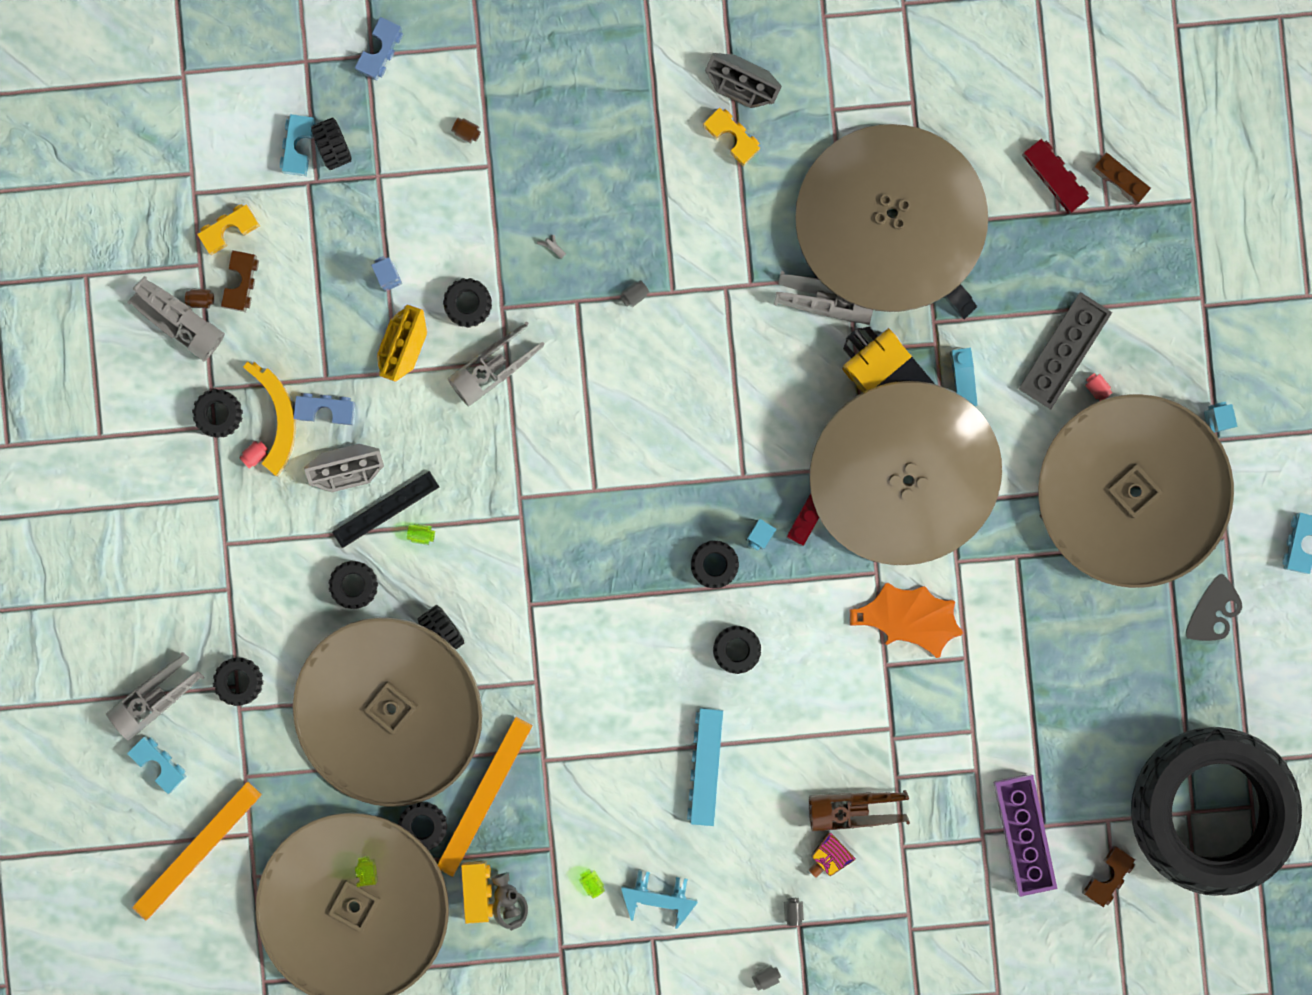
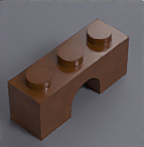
M1107 152L1092 168V171L1103 180L1117 186L1121 190V194L1134 205H1138L1151 189V187Z
M232 250L229 270L240 273L242 282L235 289H224L222 308L245 313L247 308L250 309L252 297H249L250 290H253L255 286L253 274L254 271L258 270L259 260H257L255 254Z
M1113 845L1103 860L1112 869L1110 879L1100 882L1092 877L1082 893L1103 908L1105 905L1108 906L1114 898L1112 894L1116 888L1119 890L1125 881L1123 878L1126 873H1130L1135 867L1134 861L1136 859Z

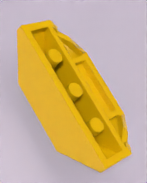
M407 304L404 306V309L390 319L377 353L380 377L396 382L414 369L427 336L424 311L422 309Z

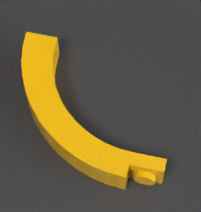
M247 361L243 368L266 388L275 405L277 433L272 449L261 464L278 477L285 468L295 443L296 420L294 419V407L286 388L270 369L267 368L262 373L263 368L256 362L251 364Z

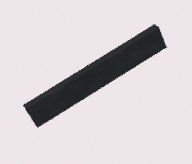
M428 471L332 533L340 546L344 548L437 490L440 486L431 472Z

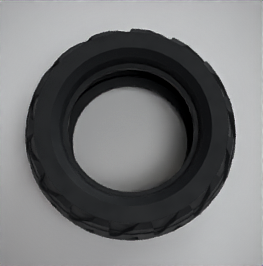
M1207 727L1186 731L1168 740L1147 760L1137 777L1133 790L1131 819L1134 834L1141 851L1149 863L1162 876L1176 885L1195 893L1227 896L1242 893L1263 884L1282 868L1294 850L1299 837L1302 821V803L1292 772L1283 758L1272 747L1259 738L1242 731L1223 727ZM1213 764H1228L1240 770L1250 780L1256 790L1259 801L1257 826L1250 839L1231 854L1213 858L1195 855L1186 848L1175 831L1172 819V806L1175 795L1183 781L1196 770Z

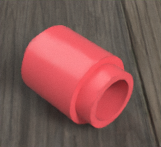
M1093 373L1086 379L1088 383L1085 386L1095 399L1102 401L1113 393L1110 390V385L1101 374L1096 375Z
M254 441L242 452L239 458L250 469L268 455L266 452L268 448L262 441L259 443Z

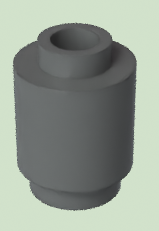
M641 280L639 282L635 281L621 292L622 297L620 299L625 306L630 305L634 307L647 297L649 290Z
M796 897L787 898L788 902H784V916L787 926L802 925V920H804L803 901H799V898Z
M772 965L756 972L755 976H752L758 991L761 989L764 991L780 983L779 978H781L778 968H773Z

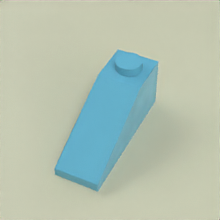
M971 348L950 351L956 393L967 399L974 406H978Z

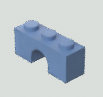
M380 17L372 35L382 42V49L377 54H369L363 51L355 67L356 71L376 81L379 77L382 78L386 71L384 66L387 60L390 61L395 53V50H393L395 44H399L403 37V33H401L402 28Z
M383 256L374 260L375 264L371 266L380 286L385 292L403 284L394 263L389 257L385 258Z
M301 393V396H296L295 420L315 422L316 412L326 407L332 411V423L353 425L355 402L351 401V398L339 397V400H333L332 396L320 395V398H312L313 394Z

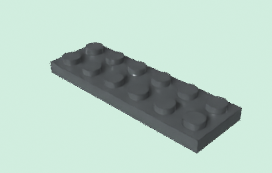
M1079 292L1020 385L1019 390L1051 410L1113 312Z

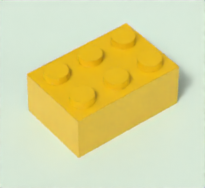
M487 861L463 862L461 868L465 924L489 922L490 917H493V904H489V898L492 896V884H488V878L491 877V867L487 865Z

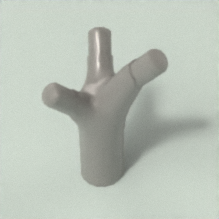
M555 235L551 236L552 240L546 238L545 241H537L538 245L551 249L560 259L566 255L557 245Z

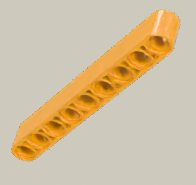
M515 717L438 863V867L442 872L451 877L454 876L533 725Z
M247 782L135 903L132 909L147 921L262 794Z

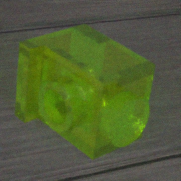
M369 856L358 858L357 866H355L356 878H359V881L356 883L357 887L376 885L378 883L375 859H370Z

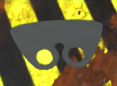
M1219 575L1211 583L1200 600L1187 628L1186 636L1188 639L1212 641L1223 639L1229 634V622L1223 617H1217L1216 612L1222 611L1223 615L1227 617H1236L1242 610V601L1234 586L1225 575ZM1235 601L1238 606L1236 612L1229 613L1225 608L1226 603ZM1217 622L1225 624L1226 630L1223 634H1217L1214 631V625Z

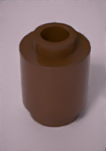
M458 117L451 129L456 136L469 143L476 142L481 134V131H479L480 127L465 118L460 119Z
M191 289L185 293V304L191 308L209 309L214 304V293H211L210 289Z

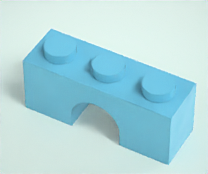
M290 114V119H286L285 130L288 133L287 138L283 139L282 144L285 154L280 159V168H282L284 174L307 177L309 157L308 155L297 153L296 144L303 138L312 139L311 126L315 124L313 117Z
M1221 402L1208 406L1209 410L1204 411L1206 424L1214 433L1238 427L1233 404L1227 405L1226 402Z
M1296 513V516H1293L1291 521V527H1293L1292 535L1289 534L1287 539L1288 553L1284 554L1282 564L1285 565L1284 569L1310 574L1312 555L1303 551L1301 542L1304 537L1312 536V515Z
M759 519L746 539L749 541L748 546L755 550H763L776 531V528Z
M143 737L127 754L140 767H143L150 760L157 761L161 766V774L155 782L167 794H170L187 777L184 774L186 771L179 764L175 765L171 761L172 757L165 750L162 752L157 747L158 743L152 737Z

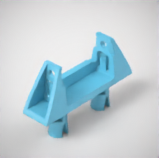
M638 870L636 887L622 886L621 888L631 921L634 920L635 909L638 907L636 903L638 902L666 909H677L675 929H678L698 903L697 899L686 898L685 896L688 879L684 878L680 887V877H676L674 893L671 895L648 891L647 885L650 872L646 871L644 880H642V870Z

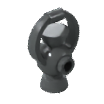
M509 872L493 876L491 880L494 885L498 886L494 894V918L500 926L512 931L521 927L526 920L528 914L527 902L513 885L508 884L510 881ZM517 900L521 905L522 913L519 910V908L515 907L514 905L517 902ZM500 906L505 907V910L503 911V919L512 918L521 914L520 919L513 921L509 924H506L501 918Z

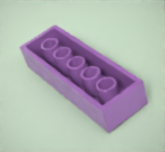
M1027 774L994 781L1017 895L1022 897L1058 889L1034 775Z

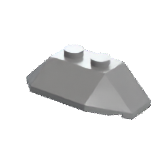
M356 444L321 453L306 465L304 470L310 486H316L329 492H336L370 483L384 467L379 448Z

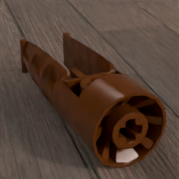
M903 790V793L866 792L809 796L811 831L854 829L887 824L892 825L906 822L909 825L910 821L907 814L869 815L868 804L909 800L906 790Z

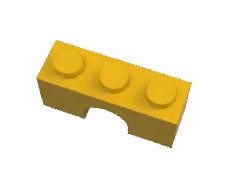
M719 107L703 123V127L716 140L724 133L734 135L737 144L730 151V154L744 167L760 151L758 146L760 143L755 137H749L745 133L746 129L739 122L736 124L731 119L733 116L726 109L722 110Z
M240 204L228 216L224 214L218 217L215 224L203 226L200 229L201 232L197 235L208 253L212 256L228 246L224 240V232L227 228L237 227L245 236L260 227V224L247 204L244 206Z

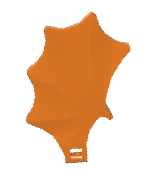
M885 583L879 595L871 603L858 609H850V626L867 625L876 627L887 635L886 645L896 640L907 641L921 646L936 658L941 657L942 650L948 641L963 634L954 617L955 601L938 599L925 586L914 590H902L890 583ZM857 613H863V621L857 622Z

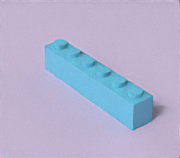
M700 708V712H696L695 724H699L698 731H694L693 743H697V750H693L692 762H695V770H691L690 781H694V787L689 790V800L692 801V808H688L687 820H691L692 825L714 826L723 710Z

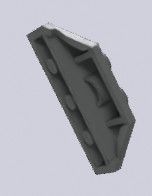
M712 53L705 69L716 92L749 108L774 104L782 87L768 70L735 54Z

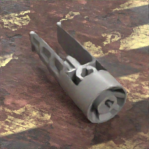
M784 271L780 272L779 285L817 294V297L776 292L775 306L780 303L814 314L870 325L873 310L854 305L829 290L819 279L785 275Z
M144 276L133 287L136 293L127 303L132 304L153 324L171 338H175L185 345L190 352L202 361H206L217 349L225 333L210 322L203 320L179 299L146 280L147 277Z
M525 322L524 325L492 344L447 378L457 395L468 407L508 378L544 347V342H541L496 377L493 373L507 363L501 353L487 364L484 363V360L528 327V322ZM480 359L479 362L482 366H477L473 373L470 374L467 369ZM477 372H485V379H482L481 377L478 379ZM489 377H491L494 383L485 390H482L479 385L486 384Z
M181 652V657L151 676L150 679L141 686H138L106 713L108 719L127 741L174 704L200 678L204 679V676L197 671L167 695L158 686L189 660V657L184 652Z

